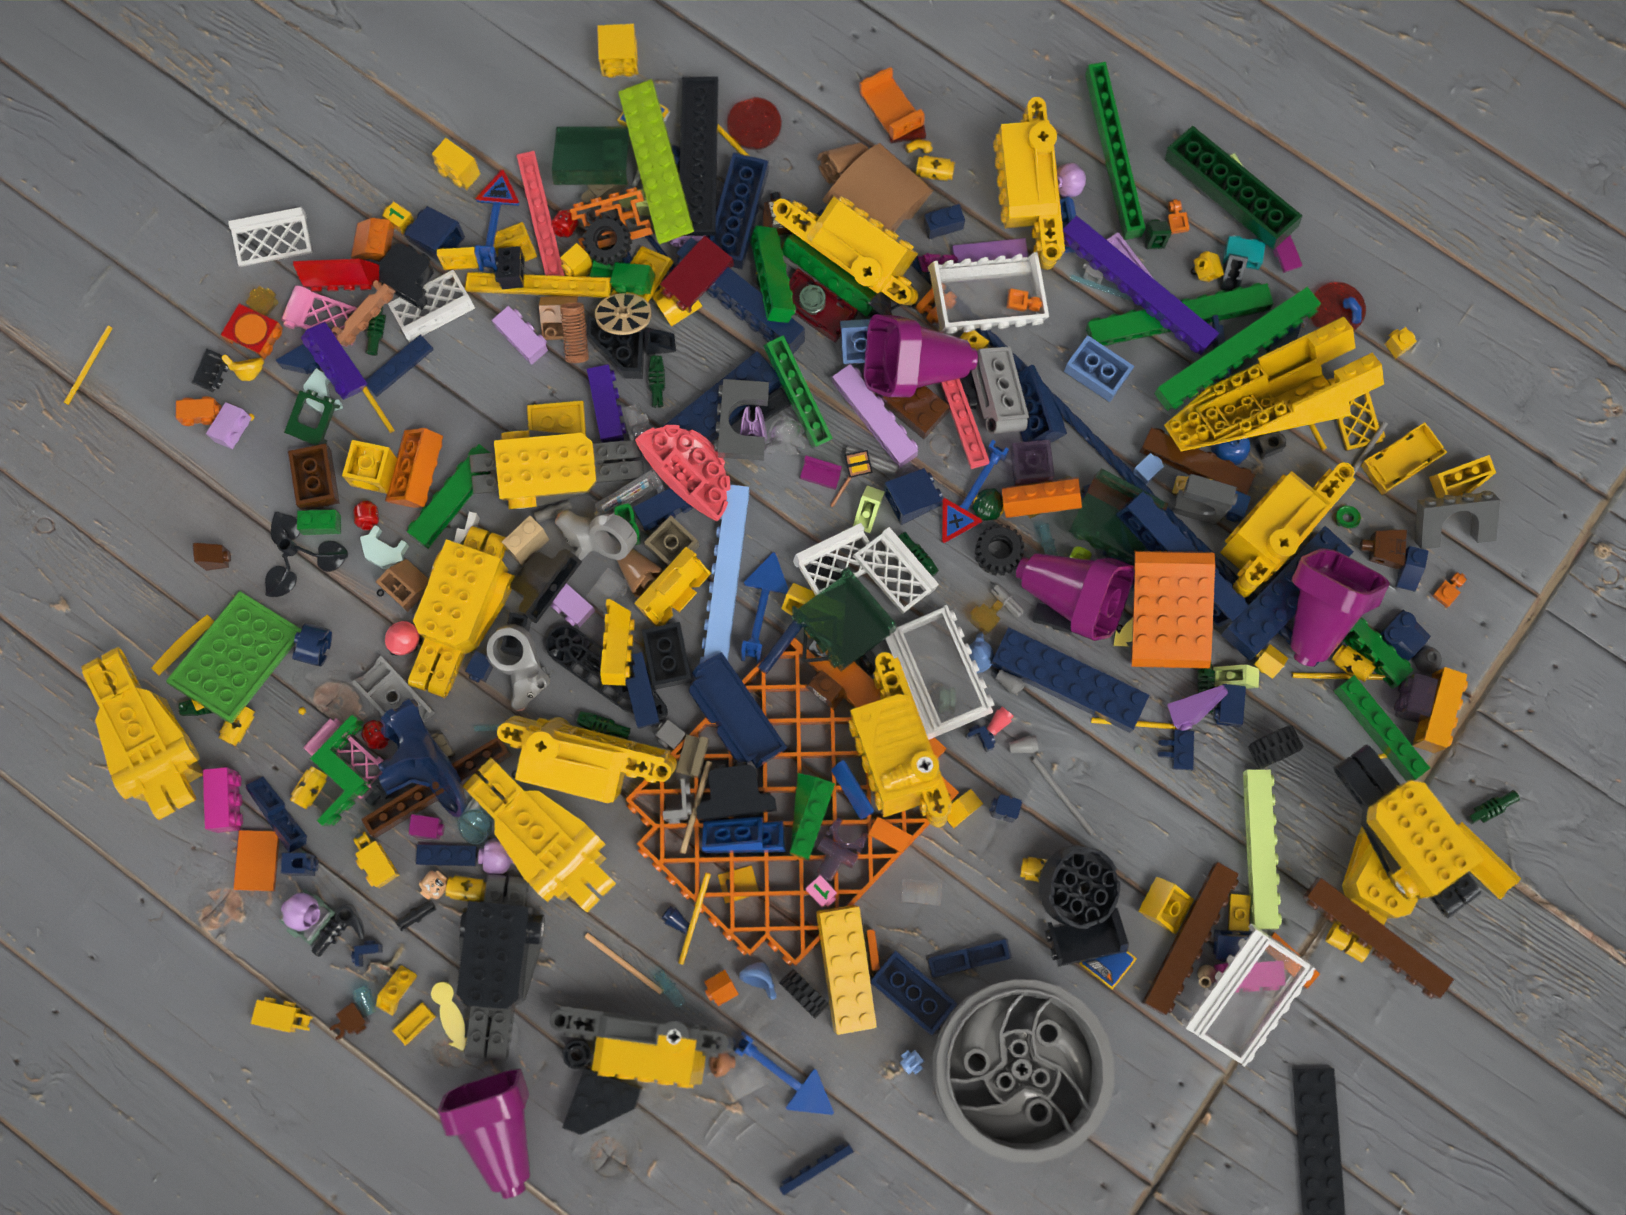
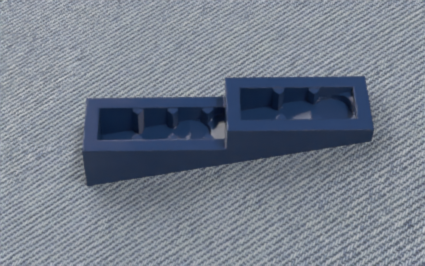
M261 777L247 784V791L288 853L306 845L307 835L285 809V803L266 779Z
M1003 939L930 957L928 961L932 977L934 978L1011 959L1012 954L1008 939Z

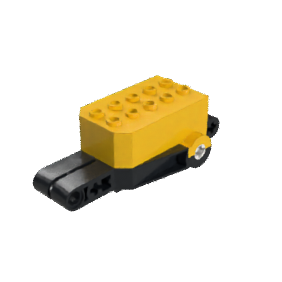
M1365 744L1351 754V757H1347L1333 768L1337 777L1362 808L1361 825L1386 874L1404 898L1411 900L1415 896L1417 899L1429 897L1437 909L1446 918H1450L1462 909L1464 905L1469 904L1482 894L1468 871L1484 859L1425 783L1410 780L1400 784L1378 754L1368 744Z

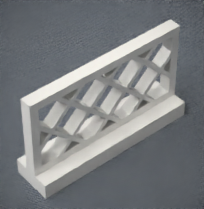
M299 207L228 221L229 228L232 231L238 266L242 267L313 253L306 223V212L303 208ZM302 222L303 228L299 234L291 230L294 223ZM277 226L286 228L281 237L273 233ZM264 229L268 233L261 241L255 237V234L258 230ZM289 231L297 236L292 244L283 240ZM246 233L249 235L244 245L238 241L237 234ZM270 235L279 239L273 248L265 244ZM253 238L260 242L255 252L247 247ZM301 238L306 242L307 249L298 250L294 246ZM281 242L289 246L286 253L281 254L276 251ZM263 246L271 250L267 257H262L258 254ZM245 249L253 253L249 260L242 261L241 255Z
M454 270L426 283L423 287L427 292L425 294L426 297L434 299L432 306L426 305L423 308L430 310L429 314L419 316L421 310L418 308L415 315L407 313L409 307L413 305L401 298L388 303L409 343L420 334L423 336L475 309ZM454 277L453 286L445 285L446 280ZM430 288H438L436 295L428 293ZM443 289L451 290L448 297L440 296ZM455 291L463 293V296L453 299ZM438 300L446 301L444 306L436 307ZM400 304L406 305L403 312L396 311L394 307ZM405 317L413 318L412 323L406 326L403 325Z
M862 523L795 555L793 563L796 568H800L816 597L847 583L846 575H849L853 580L867 573L856 560L850 559L852 551L858 552L861 550L854 547L855 541L862 539L865 546L870 543L864 533L865 528ZM841 548L850 550L848 558L837 555L838 550ZM863 553L862 559L864 560L865 555L872 557V554ZM875 554V562L883 564L879 556ZM829 556L834 558L832 566L821 563L822 557ZM836 559L847 562L845 570L834 567ZM849 563L858 565V572L847 571ZM808 564L816 565V573L808 572L805 566ZM820 567L830 570L828 578L818 575ZM832 572L842 573V580L836 581L831 579ZM816 579L826 581V587L818 590L815 585Z
M890 527L853 555L856 561L902 614L924 597L930 595L939 585ZM879 541L885 545V552L875 550L876 544ZM863 553L872 554V561H864L861 555ZM875 554L885 556V564L875 563ZM888 556L895 557L898 560V566L888 565ZM874 567L884 568V577L877 576L874 573ZM887 570H897V578L887 577ZM901 571L908 572L910 580L900 579ZM887 581L897 583L896 591L887 588ZM900 583L910 585L909 593L900 592ZM913 585L920 586L924 592L921 595L913 594ZM899 596L909 597V604L904 607L899 602Z

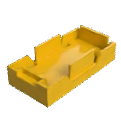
M1424 422L1404 437L1363 461L1361 467L1380 494L1384 495L1443 457L1447 451L1443 449V445ZM1378 455L1383 456L1378 460L1375 459ZM1399 478V482L1394 484L1393 481Z
M687 547L681 551L634 603L656 627L665 625L673 617L672 608L680 612L697 594L692 588L700 587L712 574L696 557V553Z

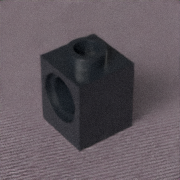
M1277 431L1258 437L1254 445L1261 459H1265L1283 451L1286 447V439L1283 434ZM1268 441H1273L1275 443V447H1271L1268 444Z

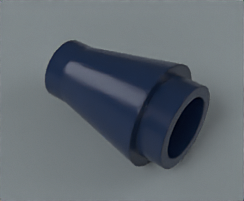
M670 906L661 917L664 924L683 934L689 928L690 923L687 922L677 908Z

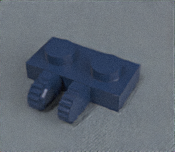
M1174 730L1173 740H1159L1158 745L1173 746V753L1166 751L1158 752V757L1173 758L1172 770H1193L1194 731Z

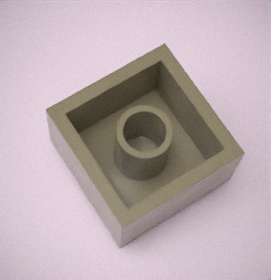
M672 516L644 542L645 547L666 567L670 565L685 547L693 552L700 547L698 540Z

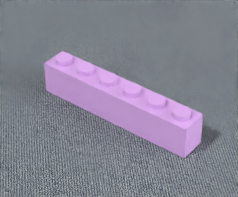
M849 364L832 376V383L900 469L917 457L918 445L913 439L910 440L907 437L905 428L896 423L894 414L890 410L887 411L885 409L883 400L867 389L865 382L861 378V372Z

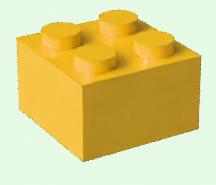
M447 138L432 153L434 164L438 167L437 171L445 178L448 176L459 188L462 186L468 190L480 175L475 158Z

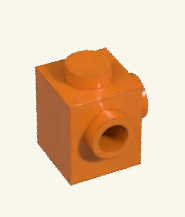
M726 970L704 981L708 988L705 990L707 997L710 1001L714 1000L717 1006L739 995Z

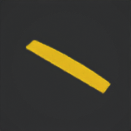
M207 614L186 631L159 658L151 669L159 676L215 621Z

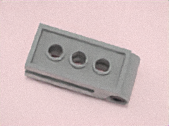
M1011 347L977 350L978 363L976 368L971 371L983 417L986 419L987 431L990 434L1024 431L1027 428V418H1029Z

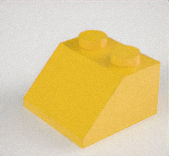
M1156 877L1138 912L1161 927L1177 934L1194 899L1176 884Z

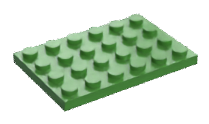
M239 591L166 682L232 724L295 645V635L297 632L301 633L302 629Z

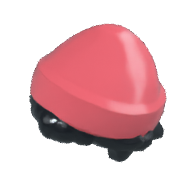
M407 621L393 624L385 635V645L390 654L395 656L415 652L418 649L417 645L422 642L415 624Z

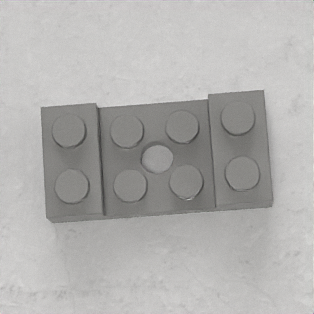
M382 656L377 659L375 665L366 674L352 681L382 715L391 708L397 709L407 699H414L418 703L423 723L435 714ZM391 692L398 694V698L394 702L388 701V695Z

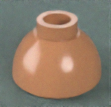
M719 1054L718 1057H710V1070L715 1077H722L731 1068L735 1067L734 1056Z

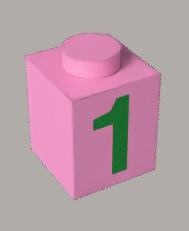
M821 875L806 888V891L821 907L824 905L829 907L836 900L834 896L837 892Z

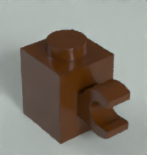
M352 1002L336 1014L340 1022L332 1025L330 1031L339 1028L340 1034L335 1037L336 1040H339L345 1036L346 1031L348 1034L356 1033V1035H359L367 1029L366 1025L370 1021L358 1002Z

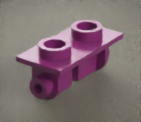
M926 253L923 256H918L922 272H930L928 271V266L932 262L938 261V265H943L946 261L953 260L955 264L958 262V257L954 254L941 257L940 254Z

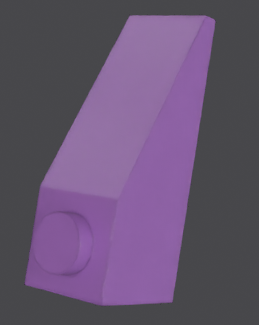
M1224 685L1167 704L1174 726L1182 731L1191 729L1192 725L1197 724L1228 694Z

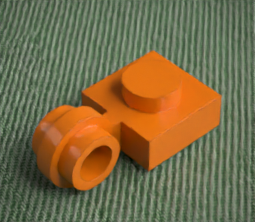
M1172 199V201L1168 202V209L1173 214H1168L1167 216L1171 233L1188 232L1187 212L1179 213L1182 210L1181 201Z
M1012 288L1008 291L1006 307L1008 309L1024 312L1027 306L1030 311H1039L1042 307L1041 299L1038 297H1030L1028 299L1027 291Z
M1459 572L1455 573L1450 579L1453 583L1450 584L1445 580L1432 596L1448 608L1461 593L1455 587L1460 588L1467 580L1465 575Z

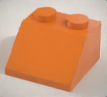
M369 218L357 223L351 258L373 259L380 262L391 249L394 227L390 220Z

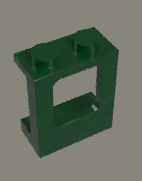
M300 390L284 433L315 446L326 444L327 440L324 437L335 408L339 409L341 405L336 404L335 399L324 396L322 398L318 396V392L314 390ZM307 398L322 403L325 407L316 429L302 424L298 420Z

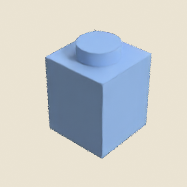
M1150 453L1134 468L1133 473L1147 485L1162 471L1164 466L1159 457L1153 456Z

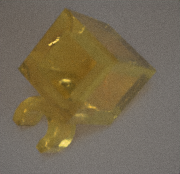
M260 285L257 289L253 288L250 291V297L245 302L250 309L265 316H268L279 303L275 298L276 294L271 289L266 288L265 290Z
M997 600L990 609L984 603L981 607L976 606L970 612L971 618L969 622L987 636L999 623L1001 618L996 614L1000 611L1003 604Z

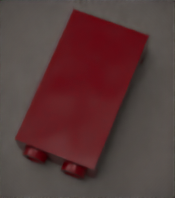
M704 236L661 282L662 295L668 300H674L676 302L675 305L681 311L686 310L690 313L692 311L691 307L727 267L731 269L734 266L733 258Z

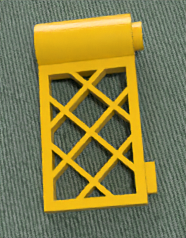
M1335 378L1326 379L1330 385L1335 384ZM1369 392L1364 394L1366 401L1363 406L1355 402V399L1349 401L1350 407L1353 404L1361 409L1357 417L1352 414L1348 416L1355 420L1351 428L1344 425V417L1337 419L1346 451L1367 446L1370 440L1364 436L1368 429L1375 433L1379 429ZM1363 411L1370 414L1371 419L1368 424L1359 419ZM1357 422L1366 427L1362 435L1353 430ZM1384 431L1375 444L1383 442V438H1385ZM1352 433L1360 439L1357 444L1350 446L1348 437Z

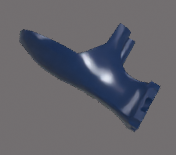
M407 699L397 709L391 708L386 711L381 717V723L384 725L381 728V733L385 738L396 743L398 748L393 756L378 764L379 769L383 773L379 776V781L387 795L410 783L430 787L435 795L436 791L443 788L445 791L438 796L436 795V798L452 816L461 817L467 807L461 778L450 759L429 734L420 716L418 703L414 699ZM433 782L439 783L438 789H432Z

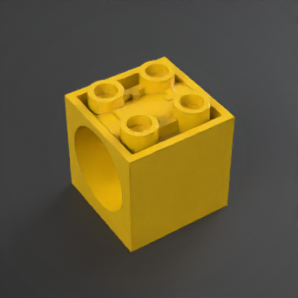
M634 24L597 25L598 53L602 76L612 78L622 75L627 77L638 75L637 39Z
M352 440L342 476L351 487L388 494L397 458L389 447Z

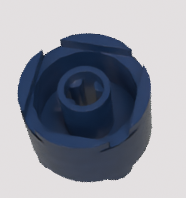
M304 623L301 633L297 632L295 635L294 643L297 645L292 659L321 667L327 659L325 655L326 650L331 647L332 631L327 628Z

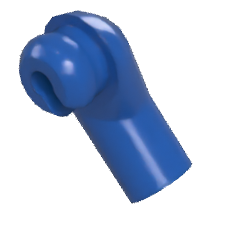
M1345 298L1343 300V307L1352 310V323H1361V306L1355 298Z

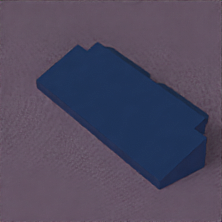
M722 652L697 665L692 672L696 680L690 685L689 693L708 721L716 723L718 726L716 730L718 736L737 763L747 762L748 764L752 761L758 769L787 749L783 740Z

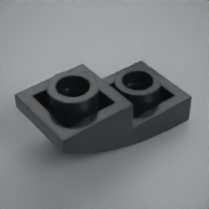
M1037 603L1032 618L1034 623L1049 625L1054 630L1072 633L1071 621L1048 605Z

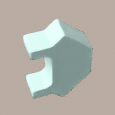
M315 369L303 385L304 391L311 389L318 392V396L322 398L324 396L330 397L328 389L330 380L326 378L323 372ZM310 398L306 399V403L310 408L321 415L323 414L325 407L322 403ZM335 400V403L341 406L339 409L335 408L334 411L343 409V405L340 402V400Z
M374 525L368 535L360 537L365 558L382 569L390 568L403 561L404 554L409 545L403 540L395 548L378 540L382 530Z

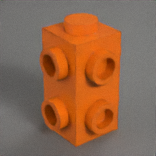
M209 396L202 397L201 399L183 398L182 400H176V419L184 426H193L196 423L212 425L222 407L214 398Z

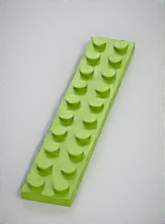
M650 79L619 91L657 241L659 244L694 232L653 80Z

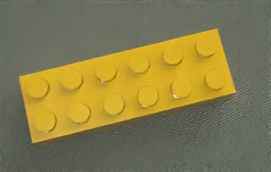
M850 905L816 911L833 1031L839 1035L877 1028L859 906Z

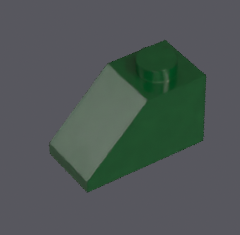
M1159 219L1148 221L1145 227L1146 249H1165L1172 234L1167 221Z

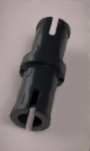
M429 899L417 908L413 907L410 909L409 913L395 920L398 928L404 931V929L412 924L421 922L422 918L437 909L431 899Z

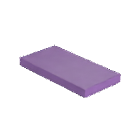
M1025 238L952 246L953 254L958 257L957 263H961L965 259L977 262L983 257H988V261L995 260L999 256H1005V259H1012L1018 254H1022V257H1028Z

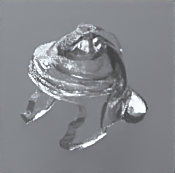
M781 416L774 420L769 429L771 436L769 443L765 444V453L773 454L776 451H784L788 455H800L801 451L798 448L806 447L802 440L799 439L805 431L802 423H796L795 419L788 416Z

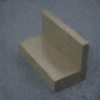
M686 734L676 773L699 779L709 744L708 738L702 736L698 738Z

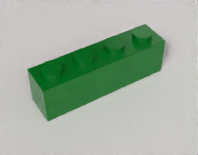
M1362 617L1342 640L1347 646H1350L1372 661V665L1376 667L1374 672L1386 676V678H1383V681L1392 689L1397 687L1414 670L1410 667L1409 661L1401 658L1393 646L1386 644L1382 640V636L1377 631H1373Z
M798 773L790 855L809 861L834 791L835 783L815 776Z

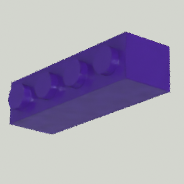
M326 322L308 328L301 337L304 346L313 355L315 362L319 364L326 378L334 386L337 394L345 400L360 393L367 385V382Z
M609 364L587 368L601 442L623 441V434L627 432L625 422L621 423L620 420L623 412L621 405H617L616 399L620 397L618 387L614 388L613 381H616L615 372L610 370Z

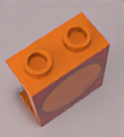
M238 304L221 336L226 342L230 344L235 342L258 353L265 360L267 355L271 354L275 341L281 337L283 328L279 322L242 304Z

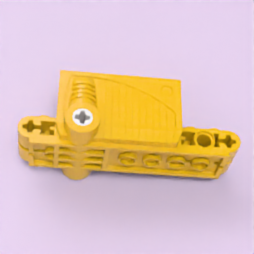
M882 652L875 659V672H873L875 686L877 689H881V700L851 709V720H848L851 735L855 737L858 755H862L865 774L868 773L870 789L872 792H875V803L877 809L882 811L883 817L919 806L922 816L926 815L930 825L937 828L942 827L947 822L948 814L951 813L952 802L939 770V760L932 751L899 658H894L890 653Z

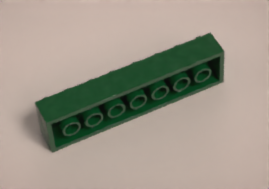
M1193 125L1167 148L1165 160L1271 249L1274 250L1299 227L1302 214Z

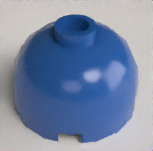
M1249 438L1212 445L1211 451L1218 458L1230 460L1236 466L1247 458L1251 443Z

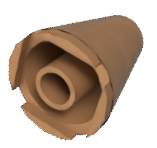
M855 143L820 153L817 160L821 162L819 170L824 179L829 184H835L845 170L868 150V147L862 143Z
M634 548L625 558L617 560L632 593L638 598L663 572L662 568Z

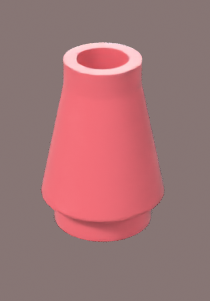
M1001 707L999 710H996L986 729L996 736L999 731L1012 722L1011 719L1014 716Z

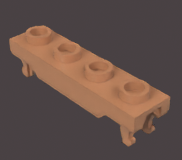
M377 280L373 282L377 292L370 294L346 320L345 328L341 329L336 326L332 328V331L336 332V338L340 344L347 347L354 343L359 332L368 327V322L372 317H376L381 312L383 305L392 300L393 294L396 292L392 287L386 284L382 285Z

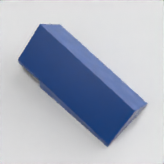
M762 817L703 822L702 851L705 853L786 852L783 821L763 823Z

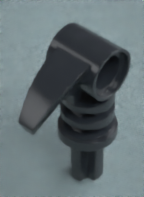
M345 904L336 911V918H331V924L326 925L327 930L319 932L321 937L311 951L316 956L321 957L331 943L336 944L338 942L336 936H341L340 931H345L348 926L354 928L360 940L365 938L362 920L354 906ZM343 909H348L351 912L350 919H344L341 916Z

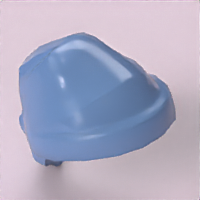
M980 632L976 635L975 641L969 645L972 652L969 657L971 661H976L980 670L976 673L989 669L994 658L991 646L984 640L983 632Z
M764 962L748 965L739 973L741 981L751 986L765 989L768 998L776 999L772 975L769 967Z

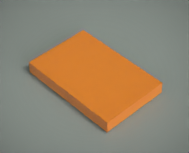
M239 830L233 890L275 891L280 839L274 831Z

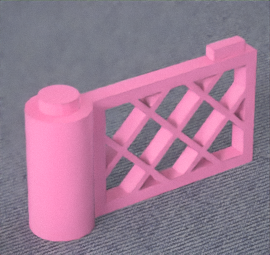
M296 285L281 320L284 322L283 325L290 329L301 327L307 330L323 322L329 323L331 321L337 327L334 320L343 316L347 320L346 315L354 312L357 308ZM318 299L323 301L325 306L314 310L312 305L314 300ZM334 306L340 307L342 313L332 317L329 308ZM327 310L330 318L320 322L317 314ZM315 315L318 323L312 326L305 324L308 317Z
M330 718L303 748L313 756L343 723L337 718L334 720ZM350 737L348 740L351 742V750L340 751L338 749L337 752L351 753V764L353 766H365L366 778L368 780L373 779L368 785L371 789L370 785L382 774V771L377 776L369 777L368 765L378 766L384 760L380 757L376 759L355 739ZM354 752H363L365 754V763L354 764ZM368 758L372 760L373 763H368ZM369 790L362 797L360 795L358 797L362 799L369 792Z

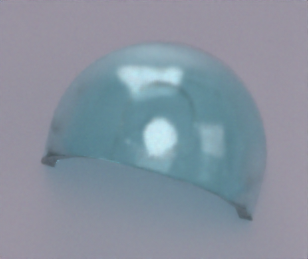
M470 810L464 812L459 817L458 828L462 837L467 842L479 845L491 834L493 820L487 813L481 810Z

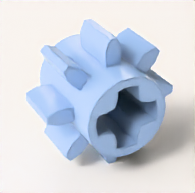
M907 1050L901 1055L903 1060L899 1063L908 1074L914 1072L916 1075L923 1069L921 1064L924 1060L916 1050L912 1052Z

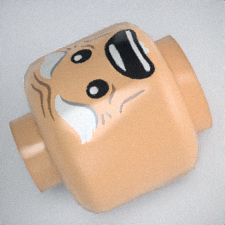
M438 870L436 872L429 871L419 883L422 889L420 893L428 900L431 897L438 900L446 891L448 878Z

